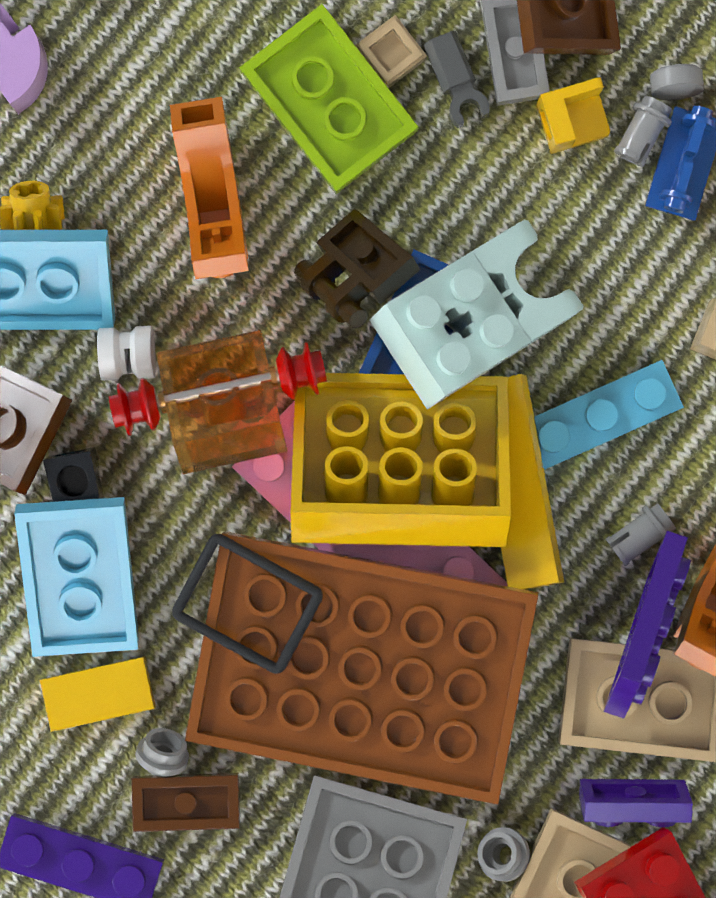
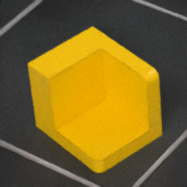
M601 77L540 94L536 107L551 154L609 136L610 127L600 98V93L604 88Z

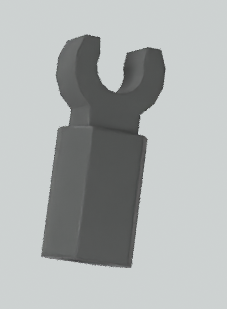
M450 31L426 42L424 48L444 95L450 94L452 99L449 116L453 125L457 129L464 126V119L460 113V108L465 103L476 105L482 119L488 117V100L480 91L475 90L472 86L476 79L457 32Z

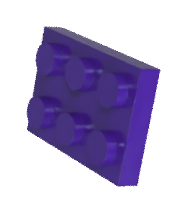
M667 531L650 568L603 712L624 719L632 702L642 705L647 689L651 687L661 658L658 653L663 639L667 637L676 611L674 603L679 590L681 591L691 564L690 559L682 557L688 537Z

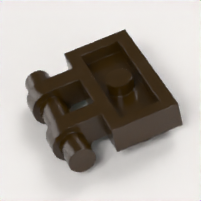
M354 208L316 242L324 255L314 264L309 260L300 261L294 269V274L301 281V288L311 298L315 300L321 299L325 303L326 311L336 321L346 322L356 329L365 324L368 316L367 312L360 307L363 299L370 295L379 304H382L421 269L413 256ZM344 272L349 277L337 286L335 279Z

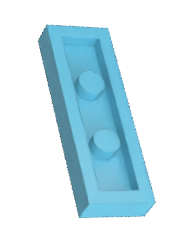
M663 360L535 416L544 470L684 408Z

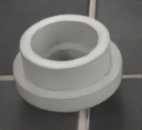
M157 728L149 731L146 737L139 741L135 754L138 763L152 775L159 777L180 774L186 769L189 760V753L186 749L187 743L183 736L166 728Z
M501 827L491 830L484 836L479 844L477 855L480 867L488 877L493 880L508 882L517 879L524 873L529 863L530 850L522 834L514 829ZM508 845L511 848L512 856L511 860L504 865L500 860V852L503 847Z

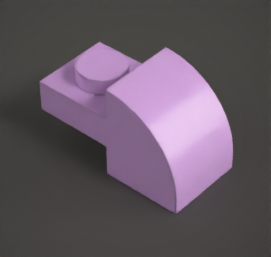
M0 3V91L19 115L38 98L44 88L48 73L47 55L42 42L31 25H28L15 36H12L13 33L19 30V27Z

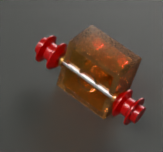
M261 330L157 352L163 390L158 391V397L155 387L145 378H141L138 390L127 392L120 383H117L118 394L109 396V405L115 428L125 426L128 436H132L134 424L146 422L150 429L155 431L161 419V407L162 413L168 414L173 446L182 473L188 474L288 452L274 389H279L278 381L281 383L282 392L290 399L295 400L298 388L309 386L316 395H319L317 384L327 382L321 350L310 352L308 342H305L302 354L291 356L282 347L276 358L278 371H275L274 366L269 367Z

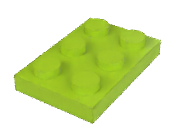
M323 4L239 67L241 74L335 194L339 193L418 132V125Z

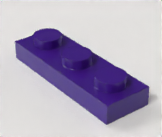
M17 813L12 814L0 849L1 869L95 898H153L165 860Z

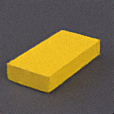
M145 656L40 680L51 732L156 708Z

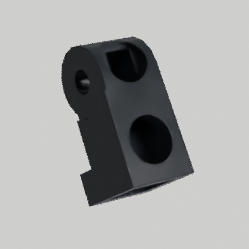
M95 447L51 455L43 460L53 502L104 498Z

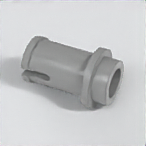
M644 96L641 103H634L632 108L636 113L619 145L614 150V153L620 155L621 158L640 167H644L646 164V159L663 127H670L672 123L671 119L668 118L672 109L665 103L650 96Z
M658 503L650 509L647 505L642 507L644 511L642 515L611 537L608 536L606 538V541L624 566H627L631 560L662 538L664 539L667 531L672 532L676 529Z

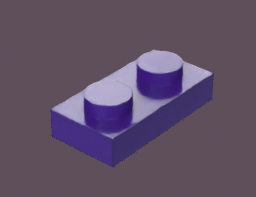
M580 779L579 800L584 822H594L604 827L619 826L623 822H647L656 827H670L676 823H692L693 802L685 780Z

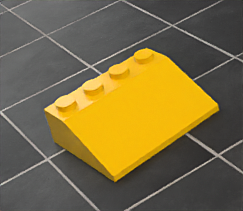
M326 373L327 382L317 384L319 395H316L309 386L298 388L294 403L290 510L291 543L506 547L511 520L508 377L480 376L428 410L404 374Z

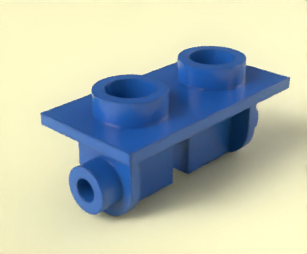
M693 106L692 111L674 107L671 116L672 123L667 129L645 203L646 207L692 221L696 220L716 153V118L712 117L713 111L711 109Z

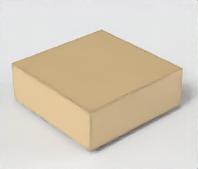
M396 15L355 45L388 88L427 59L425 52Z

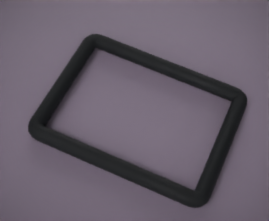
M214 534L206 543L172 609V615L178 622L260 667L277 674L283 672L287 667L322 601L323 592L313 583L222 534ZM218 544L312 595L277 663L183 612Z

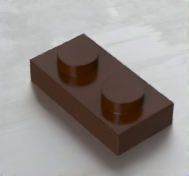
M239 773L181 774L167 777L149 775L133 776L131 778L133 832L240 828Z

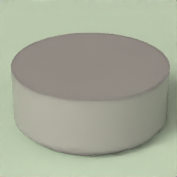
M674 64L655 70L650 75L652 97L659 100H681L699 95L704 91L702 69L693 64Z

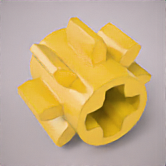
M40 181L20 182L9 189L10 196L1 197V230H62V220L65 219L63 196L55 195L50 197L47 184Z

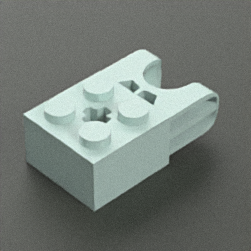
M528 220L517 223L389 301L369 320L427 410L583 310L584 306L580 299L570 289L554 297L536 298L526 293L519 285L515 274V265L518 257L526 248L538 240L537 233ZM446 324L451 327L454 333L449 335L444 325Z

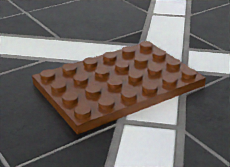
M225 531L222 533V535L318 586L323 592V598L287 667L281 673H272L203 636L185 741L498 805L539 592ZM220 545L206 625L277 663L312 595Z

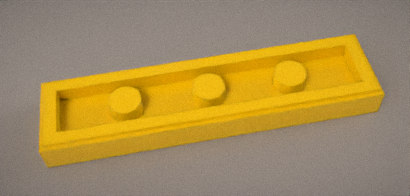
M517 374L508 377L511 520L506 547H501L508 587L529 590L564 583L527 375Z

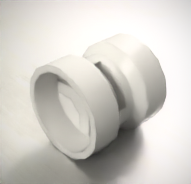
M136 326L131 332H119L116 328L98 329L97 355L102 381L118 380L123 374H134L139 379L155 378L156 353L152 326Z

